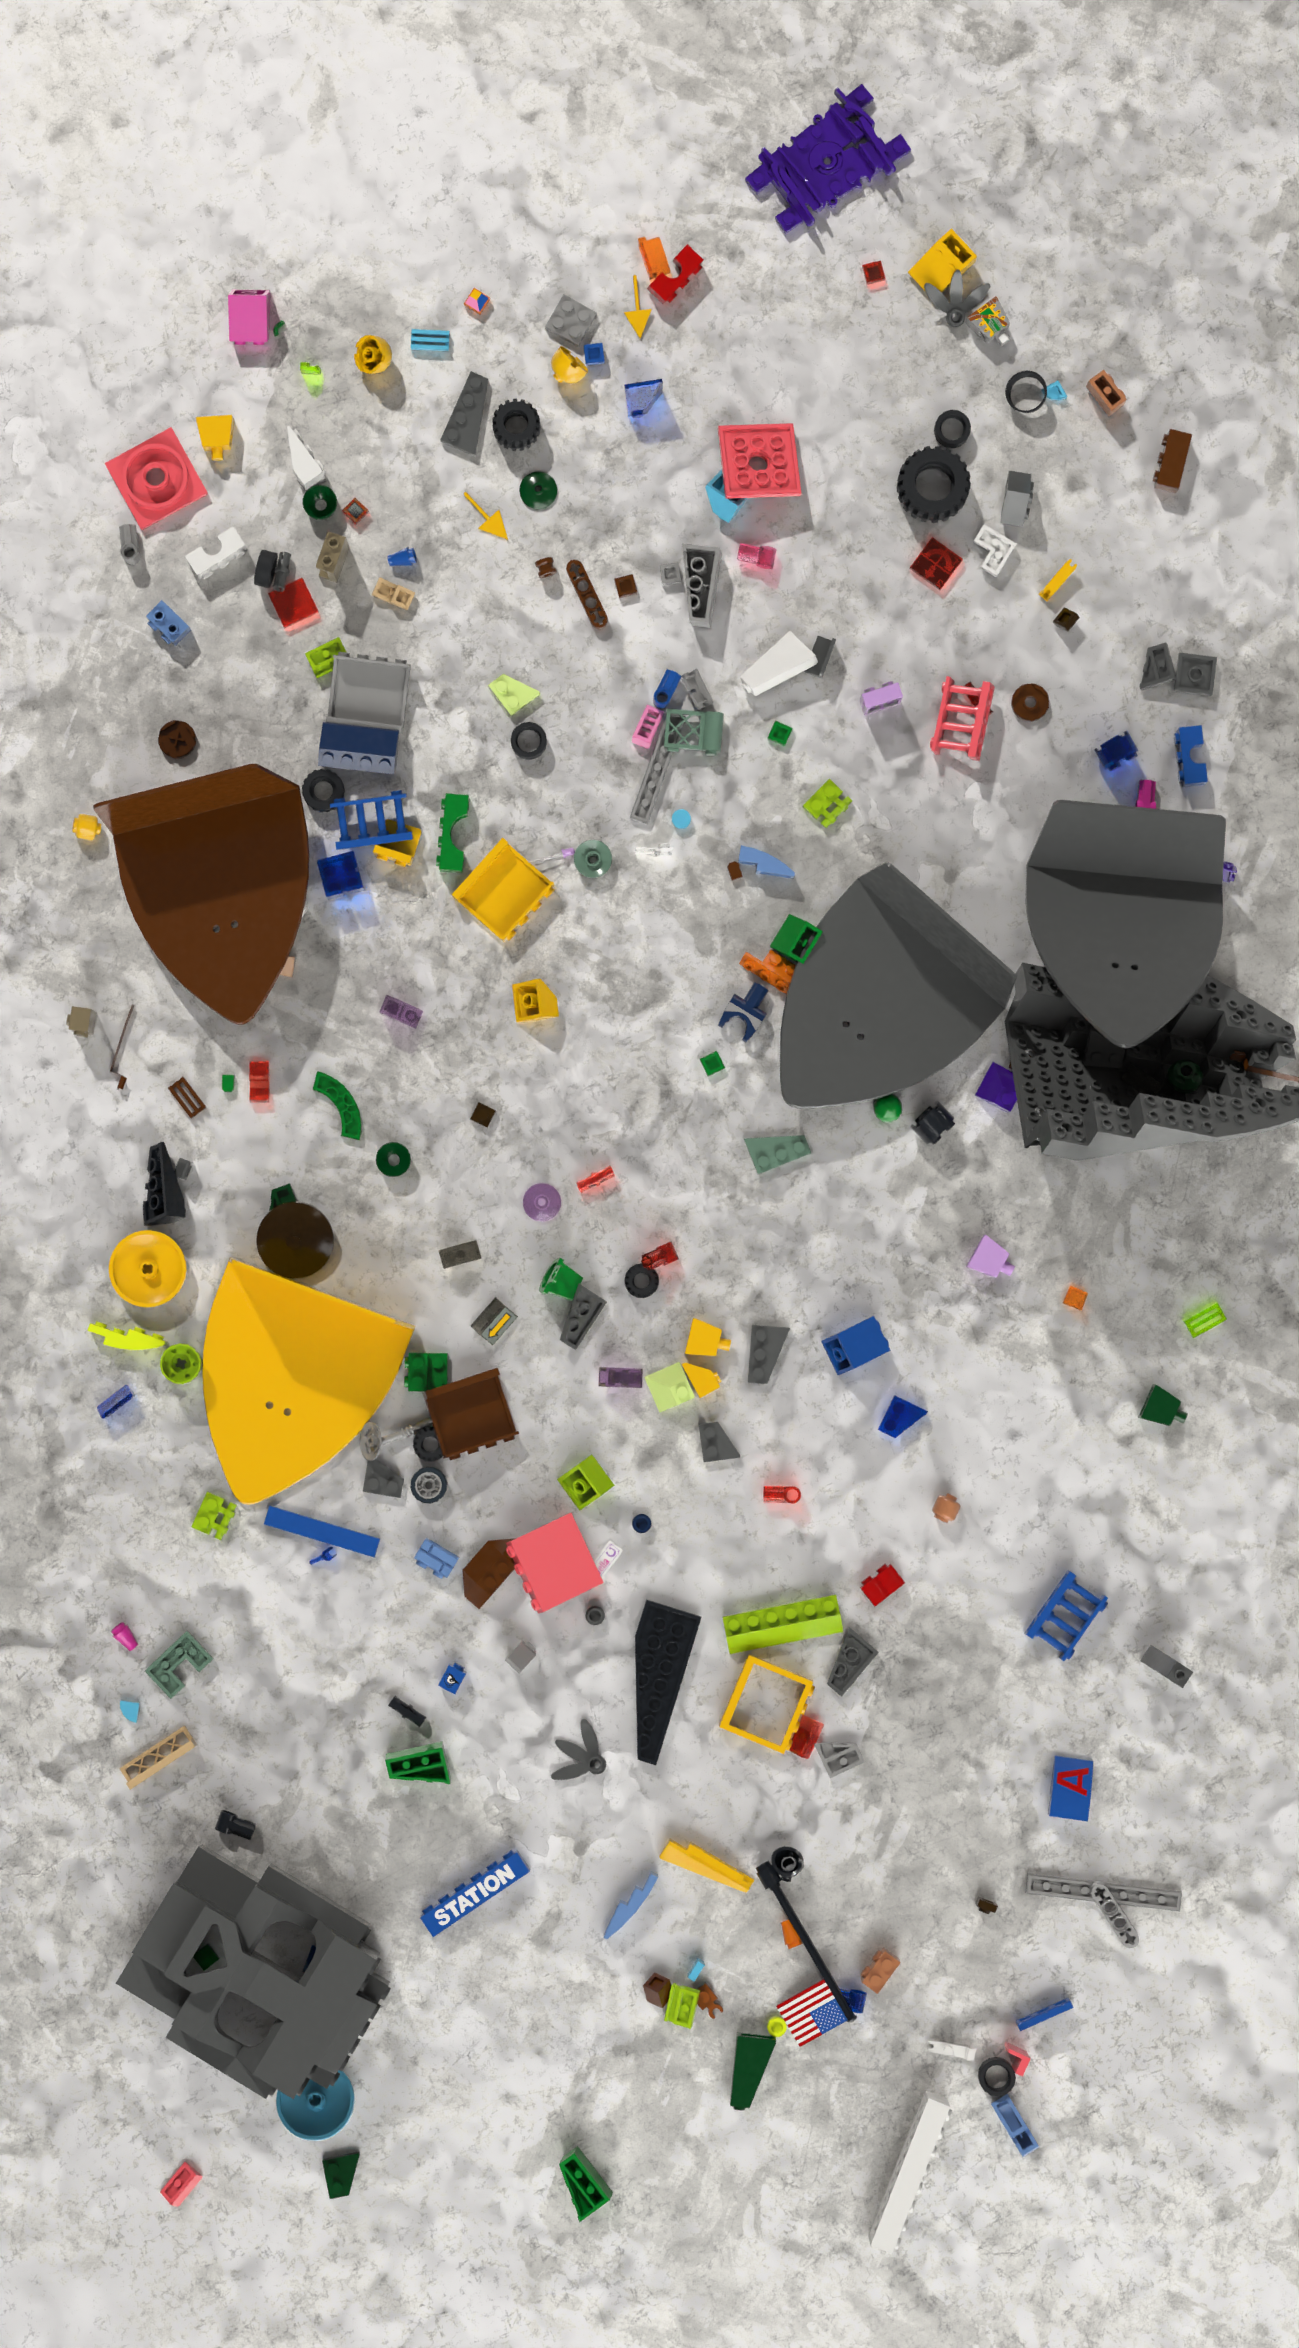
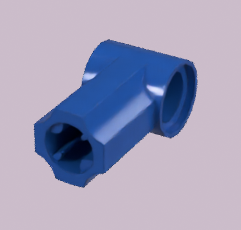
M666 670L654 693L653 703L659 709L668 707L682 677L673 670ZM664 695L667 700L659 702L657 696Z

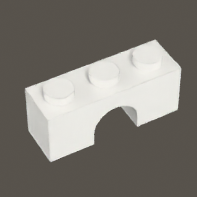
M234 526L217 536L222 545L218 554L208 555L200 546L185 556L199 579L202 577L203 579L208 578L213 574L212 571L218 567L222 569L229 564L228 561L231 559H238L245 554L247 547Z

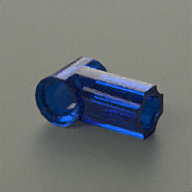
M840 1989L854 2013H863L867 1993L856 1989H850V1991Z

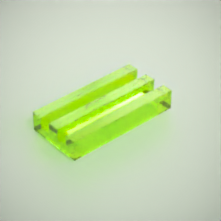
M1216 1303L1183 1322L1191 1333L1192 1338H1195L1226 1321L1227 1318L1219 1304ZM1217 1309V1312L1191 1326L1190 1322ZM1218 1315L1221 1316V1318L1217 1321L1211 1323L1210 1325L1202 1328L1197 1332H1194L1193 1329L1208 1322L1209 1320L1215 1318Z

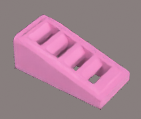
M647 705L632 736V743L649 749L663 718L664 711ZM649 713V714L654 715V716H656V717H658V718H657V720H656V719H654V718H651V717L647 716V714ZM645 721L650 722V723L654 724V726L649 725V724L644 723V722H645ZM644 728V729H646V730L651 731V733H648V732L643 731V730H641V729Z

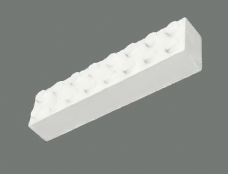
M927 2090L924 2092L868 2235L870 2245L891 2254H893L894 2249L897 2250L901 2242L899 2236L901 2231L906 2230L908 2213L913 2212L916 2203L914 2198L916 2194H920L923 2186L921 2180L923 2175L927 2176L930 2165L928 2162L930 2157L934 2158L937 2151L936 2142L942 2138L945 2128H943V2124L951 2116L952 2110L948 2100Z

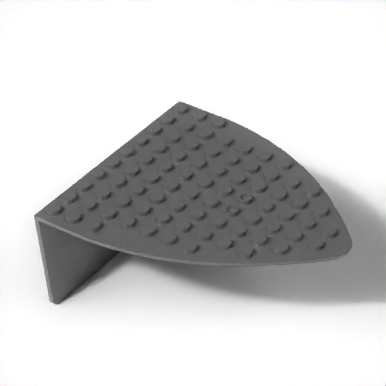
M1057 800L1052 804L1026 864L1025 904L1032 939L1047 971L1070 1003L1103 1036L1119 1047L1131 1048L1137 1046L1167 1024L1192 999L1210 972L1219 948L1223 925L1222 881L1226 819L1221 815L1070 800Z
M887 861L859 876L826 912L816 926L823 931L804 964L798 961L795 966L787 991L780 1032V1084L783 1099L789 1106L800 1109L832 1107L881 1098L922 1082L959 1058L1005 1010L1016 980L1015 973L895 866ZM812 932L810 938L807 941V944L804 946L800 958H803L804 954L808 950L809 946L811 945L812 941L817 935L816 932ZM847 1022L849 1027H844L842 1023ZM857 1035H862L863 1040H859L857 1038Z

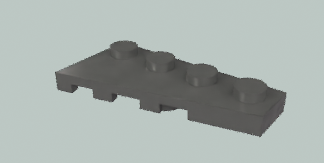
M472 371L470 372L440 439L442 443L476 456L488 378Z

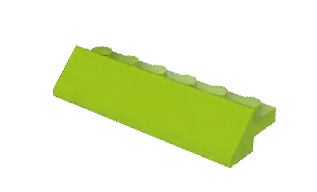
M836 1594L722 1617L730 1654L843 1632Z

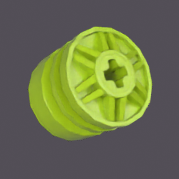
M182 1343L167 1348L160 1360L162 1374L167 1380L176 1384L191 1382L198 1376L202 1365L198 1351L189 1344ZM179 1358L187 1362L184 1364V1369L176 1366Z

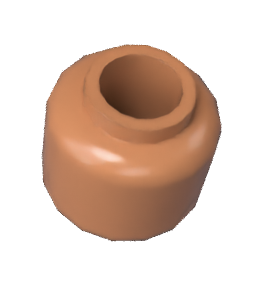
M948 1493L946 1496H938L932 1508V1512L935 1514L934 1517L946 1523L954 1521L961 1507L956 1502L957 1498Z

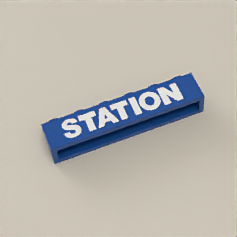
M508 1851L502 1856L503 1860L498 1863L496 1861L492 1862L486 1867L487 1871L482 1874L480 1872L474 1874L470 1878L471 1881L465 1885L463 1882L454 1888L455 1892L450 1896L445 1894L439 1898V1903L434 1907L429 1905L424 1908L420 1919L432 1937L529 1873L530 1868L519 1851Z

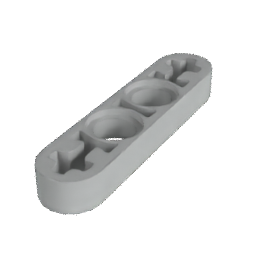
M1102 1881L1094 1882L1090 1887L1091 1895L1125 1947H1136L1139 1943V1937L1107 1885ZM1098 1887L1103 1889L1102 1891L1105 1896L1103 1900L1101 1895L1096 1893V1888ZM1106 1903H1114L1115 1908L1112 1911H1106L1104 1909ZM1123 1918L1125 1924L1122 1927H1117L1114 1924L1116 1919ZM1127 1930L1128 1933H1129V1935H1130L1131 1937L1133 1936V1941H1132V1942H1130V1940H1127V1937H1126V1934H1125L1124 1931Z

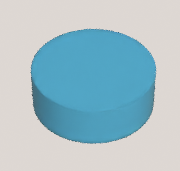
M679 809L673 813L672 823L676 828L685 829L689 826L691 816L688 811Z

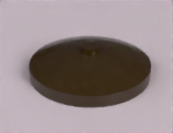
M292 1201L274 1207L264 1216L257 1231L256 1243L262 1261L274 1273L287 1278H303L316 1273L326 1264L333 1250L334 1235L329 1220L318 1208L308 1203Z

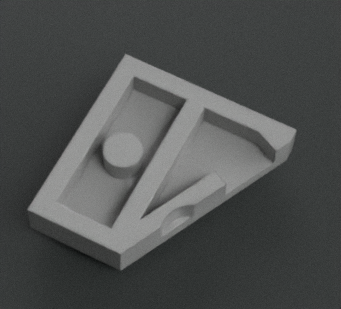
M814 1743L830 1778L865 1762L856 1743Z

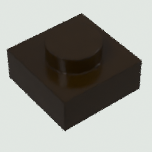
M1064 607L1053 620V623L1056 627L1068 632L1080 617L1077 613Z
M478 1102L470 1120L488 1128L496 1110Z
M979 1896L975 1903L979 1907V1911L990 1914V1912L996 1913L998 1907L995 1902Z

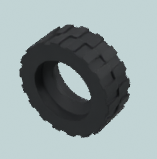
M329 769L314 770L311 774L309 773L302 785V795L307 805L313 810L322 813L335 810L336 807L330 808V804L334 803L333 799L344 798L345 793L341 778ZM322 781L330 783L333 788L331 797L326 800H320L314 794L316 784Z

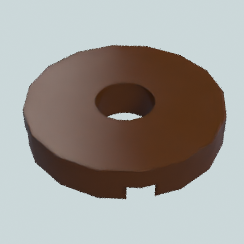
M1037 684L1021 685L1016 689L1011 700L1014 714L1019 719L1028 722L1041 719L1049 708L1048 693ZM1033 698L1036 704L1034 707H1028L1025 704V700Z

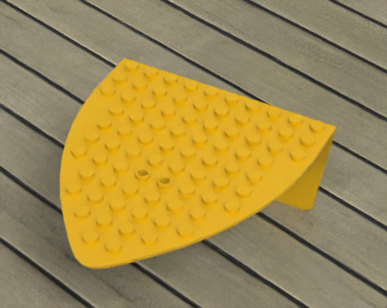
M230 1257L214 1298L206 1327L202 1377L206 1416L211 1438L234 1497L239 1502L247 1505L261 1502L311 1475L344 1449L358 1435L364 1425L369 1422L388 1394L399 1372L416 1326ZM269 1401L273 1403V1408L268 1409L266 1406ZM286 1408H289L291 1410V1414L289 1416L285 1415L284 1413Z

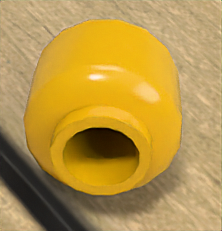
M79 814L77 818H74L72 832L75 833L77 838L93 840L96 834L100 835L101 823H98L96 816Z

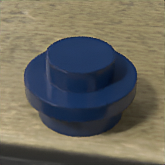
M638 1514L634 1517L632 1526L636 1532L645 1533L651 1528V1519L645 1514Z

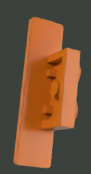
M772 949L763 962L746 952L739 964L787 995L796 965Z

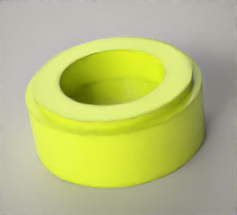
M775 2016L768 2021L767 2029L769 2034L774 2037L784 2035L787 2026L783 2018Z

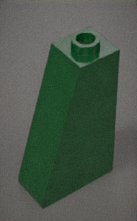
M737 2032L730 2106L734 2107L733 2109L743 2111L745 2108H750L776 2045V2037Z

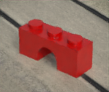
M687 244L672 261L679 269V276L669 278L661 272L648 286L647 290L662 304L666 301L670 303L677 296L675 291L679 287L683 289L690 282L688 277L692 273L696 275L703 268L700 264L704 259Z

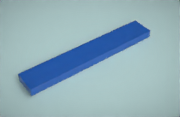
M269 1506L264 1525L371 1557H375L380 1538L274 1506Z

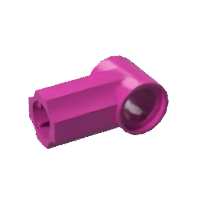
M1139 780L1138 800H1136L1135 807L1156 809V802H1154L1156 781Z

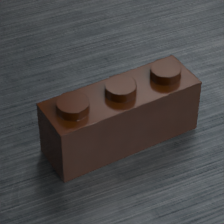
M1173 429L1164 434L1161 445H1164L1163 453L1160 452L1157 463L1160 464L1159 470H1155L1152 480L1155 482L1154 488L1177 493L1192 434Z

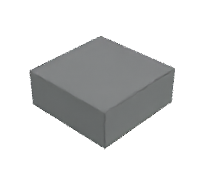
M678 562L660 565L662 585L681 583Z

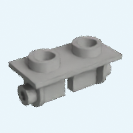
M698 669L682 675V682H684L687 690L691 691L690 697L695 708L697 707L698 710L702 711L714 703Z

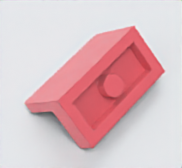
M1005 2042L1004 2046L1007 2052L1016 2056L1012 2063L1013 2070L1016 2074L1023 2077L1030 2062V2056L1027 2051Z

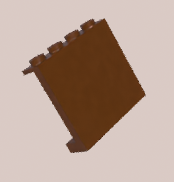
M498 1368L422 1392L443 1458L449 1457L451 1461L460 1458V1453L467 1451L469 1455L478 1452V1447L485 1445L487 1449L496 1446V1441L503 1439L505 1443L514 1440V1435L519 1434V1431L515 1429L498 1375H500Z

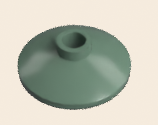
M598 840L583 842L578 846L574 854L576 869L582 875L589 878H597L604 875L612 863L610 849L606 844ZM590 857H596L597 861L591 863L589 861Z

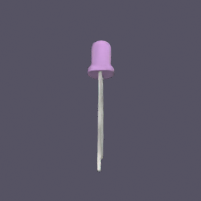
M568 848L564 850L561 849V853L546 856L528 862L530 863L533 861L552 857L542 861L534 862L536 864L562 855L563 858H566V856L573 855L575 853L574 848Z

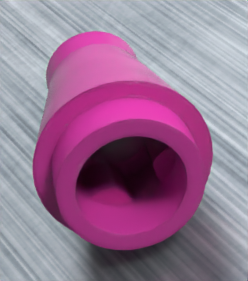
M121 1622L111 1630L112 1637L129 1651L138 1645L128 1624L125 1625L124 1622Z

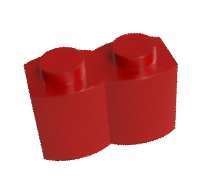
M886 1564L882 1565L876 1570L878 1572L877 1575L873 1578L868 1576L861 1582L863 1586L860 1589L874 1606H877L905 1584L891 1564L888 1566Z

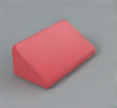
M184 2162L160 2193L171 2205L178 2207L199 2183L202 2175L187 2162Z

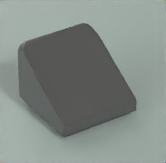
M179 1158L174 1170L176 1177L187 1180L193 1162Z

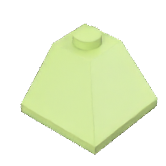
M680 1362L644 1377L659 1412L695 1398Z

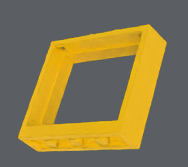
M748 1654L719 1727L784 1754L785 1750L789 1751L793 1740L790 1739L792 1733H796L799 1728L800 1722L798 1718L800 1714L804 1715L808 1704L805 1701L808 1696H812L815 1686L812 1685L813 1680ZM754 1664L805 1685L781 1745L729 1724Z

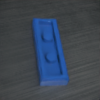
M1065 1998L1016 2020V2024L1019 2030L1022 2031L1074 2007L1070 1999Z

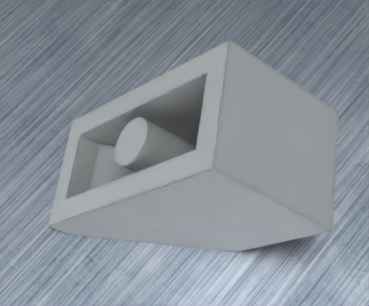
M522 1640L506 1657L505 1661L520 1673L536 1656L534 1652L536 1648L529 1641L525 1643Z

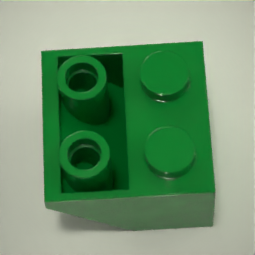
M789 914L770 947L796 963L799 961L804 964L823 931L807 921ZM812 932H816L817 935L815 936L808 950L804 954L803 958H800L804 946L807 944V941L810 938Z

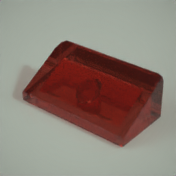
M802 1715L799 1728L793 1735V1742L789 1751L802 1758L809 1759L815 1746L814 1743L817 1742L824 1724Z

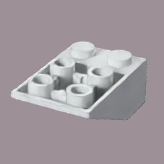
M288 426L287 432L293 471L299 483L307 491L309 488L321 485L326 481L324 476L326 474L325 468L318 459L314 460L315 457L307 444L303 445L304 442L296 429L292 430Z

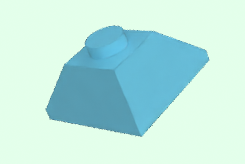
M722 469L705 487L713 513L728 523L737 515L748 499H725Z

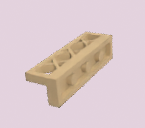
M186 1726L178 1729L120 1768V1771L128 1781L126 1784L130 1790L197 1746ZM181 1732H184L189 1740L184 1745L175 1743L177 1735ZM163 1744L172 1745L171 1753L167 1756L159 1754L160 1747ZM146 1755L156 1756L154 1765H143L144 1757ZM131 1765L139 1767L138 1775L134 1778H131L126 1771Z

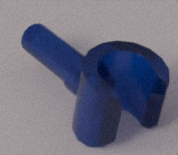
M329 1547L322 1552V1555L310 1560L309 1563L312 1565L321 1560L330 1561L337 1554L334 1556L330 1555L329 1551L333 1547Z

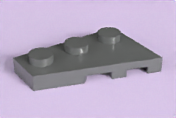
M578 1284L560 1340L576 1350L607 1301L581 1284Z
M752 1325L748 1383H768L790 1328Z
M850 1627L827 1682V1685L841 1697L879 1653Z

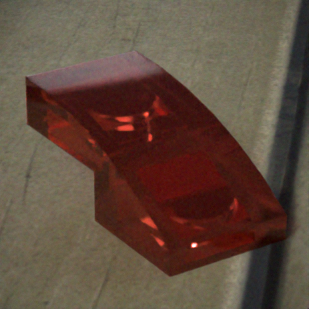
M269 1061L250 1062V1103H269Z

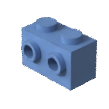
M162 600L146 615L149 620L147 624L154 631L158 629L163 634L161 638L168 645L172 643L176 646L191 631L190 627Z

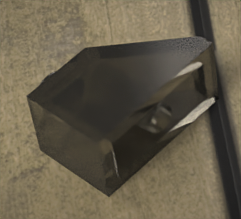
M476 1240L438 1250L444 1269L482 1259Z

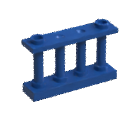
M402 790L391 791L389 796L353 801H345V798L333 799L334 803L330 804V808L337 807L341 837H339L340 841L335 842L336 850L412 840V831L408 832V829L405 828L401 798L407 797V793L402 794ZM394 799L398 826L395 834H389V831H386L382 803L384 800ZM375 802L379 832H377L378 836L370 837V834L367 833L363 803ZM356 804L360 831L359 839H351V836H348L344 806Z
M1069 1570L1024 1632L1031 1639L1034 1636H1039L1062 1653L1059 1658L1063 1661L1069 1660L1075 1652L1073 1648L1098 1612H1103L1108 1605V1602H1106L1108 1597L1102 1595L1099 1599L1076 1583V1575ZM1067 1589H1073L1095 1605L1089 1615L1065 1599L1063 1594ZM1056 1605H1062L1084 1621L1078 1631L1054 1615L1052 1610ZM1045 1620L1051 1621L1073 1637L1067 1647L1043 1630L1041 1626Z

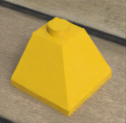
M542 979L512 984L516 1022L559 1017L557 997Z

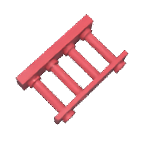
M947 676L946 682L942 684L943 696L935 734L930 741L931 751L936 755H940L941 748L965 751L970 759L980 761L995 687L991 682L983 681L980 688L954 685L955 681ZM952 693L974 695L980 698L976 707L951 704L950 702ZM948 712L974 714L976 717L975 723L964 725L946 722ZM952 730L970 733L972 735L971 742L963 744L943 741L944 731Z

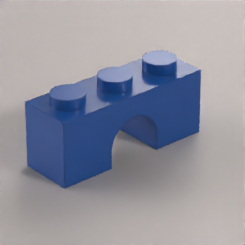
M1202 725L1179 727L1176 733H1174L1175 745L1178 744L1176 762L1180 763L1178 780L1182 782V787L1205 785L1208 782L1206 763L1198 764L1190 758V750L1202 747L1204 744Z

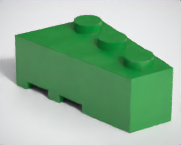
M443 1741L386 1754L385 1762L389 1779L421 1780L431 1783L442 1782L451 1784V1775Z
M578 2146L562 2157L559 2166L566 2186L569 2188L573 2205H575L580 2223L610 2201L613 2191Z

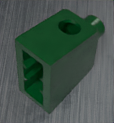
M1153 1384L1138 1418L1171 1426L1173 1420L1184 1423L1188 1413L1179 1409L1181 1404L1179 1399L1160 1386Z

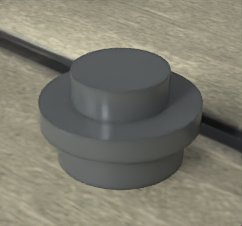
M591 1606L586 1611V1620L591 1625H599L603 1622L605 1613L601 1607Z

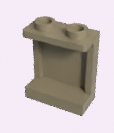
M327 532L316 563V568L320 569L319 577L338 582L349 550L346 537Z

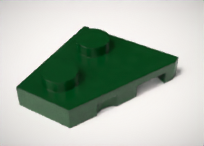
M360 2152L322 2160L330 2199L349 2196Z

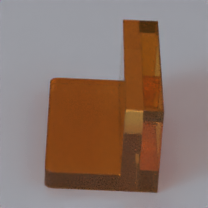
M645 237L638 238V247L649 280L656 278L661 272L665 275L670 274L671 270L660 237L647 241Z

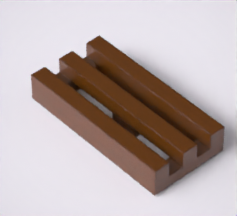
M181 1077L180 1080L168 1087L191 1119L206 1108V1105L184 1077ZM184 1083L201 1107H196L180 1084ZM176 1087L194 1109L193 1113L174 1090Z

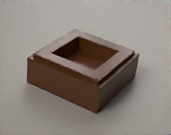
M633 574L614 579L619 598L637 594Z

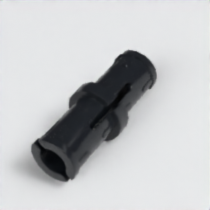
M394 1696L388 1705L400 1713L402 1718L409 1719L418 1727H421L427 1718L413 1709L411 1704H406L397 1696Z

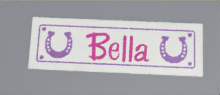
M609 1540L594 1560L601 1578L604 1577L624 1551L611 1540ZM595 1587L586 1592L590 1595Z

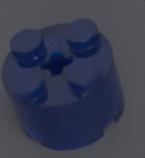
M1128 731L1123 732L1125 735L1123 737L1122 735H1117L1101 744V750L1098 748L1094 749L1105 770L1113 771L1121 766L1120 762L1124 760L1129 762L1138 756L1136 752L1139 750Z

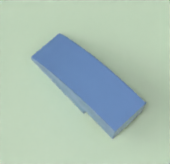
M741 845L738 863L757 866V874L794 879L795 872L777 858L755 848Z
M1008 2094L991 2103L1022 2157L1039 2148L1038 2143Z

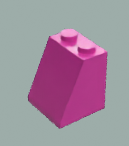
M232 289L228 294L229 341H234L236 345H244L246 342H253L254 345H264L269 340L270 290Z

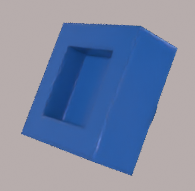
M603 343L584 345L586 366L605 363Z

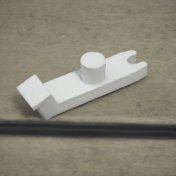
M929 2040V2044H933V2047H928L927 2050L932 2053L964 2058L971 2061L975 2059L976 2049L958 2044Z

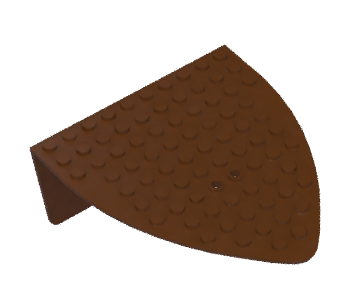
M248 764L94 804V811L113 835L120 879L130 910L145 940L157 958L189 992L217 1014L238 1025L251 1021L264 1004L288 959L305 906L309 880V842L299 785L259 764ZM238 922V926L233 928L234 923ZM220 927V931L216 933L215 929Z

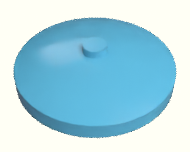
M338 2070L340 2075L334 2086L329 2085L327 2089L310 2079L300 2097L296 2095L294 2099L278 2090L276 2097L277 2112L283 2125L292 2134L304 2140L320 2141L336 2135L346 2126L354 2110L355 2095L353 2086L343 2071Z

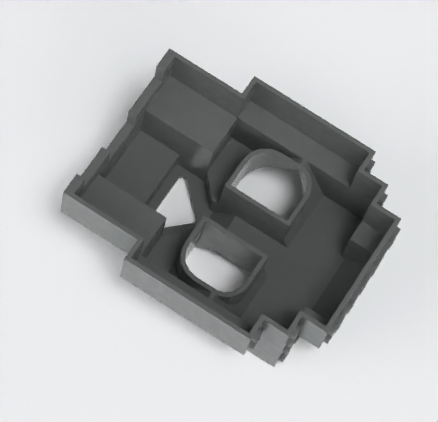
M203 1844L198 1846L178 1881L173 1883L133 1949L131 1959L116 1982L120 1987L174 2019L171 2024L173 2026L165 2038L265 2099L268 2095L273 2096L276 2089L292 2099L296 2095L300 2097L310 2079L326 2089L329 2085L334 2086L340 2075L338 2070L343 2071L350 2058L348 2053L353 2054L361 2040L358 2036H364L371 2023L368 2021L369 2018L373 2020L381 2006L378 2002L380 1999L385 2000L391 1989L388 1987L390 1981L374 1972L381 1960L378 1957L380 1952L364 1943L371 1932L369 1922L273 1864L268 1866L262 1878L259 1879ZM279 1921H288L311 1931L314 1935L316 1952L302 1978L297 1977L255 1951L270 1925ZM217 1924L227 1966L214 1971L188 1976L184 1973L185 1969L211 1926ZM230 1991L244 1997L277 2017L266 2038L256 2046L243 2045L220 2028L218 2012Z

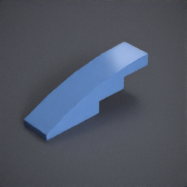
M651 1871L643 1889L635 1886L628 1903L620 1900L603 1938L608 1939L637 1912L657 1881L658 1874Z

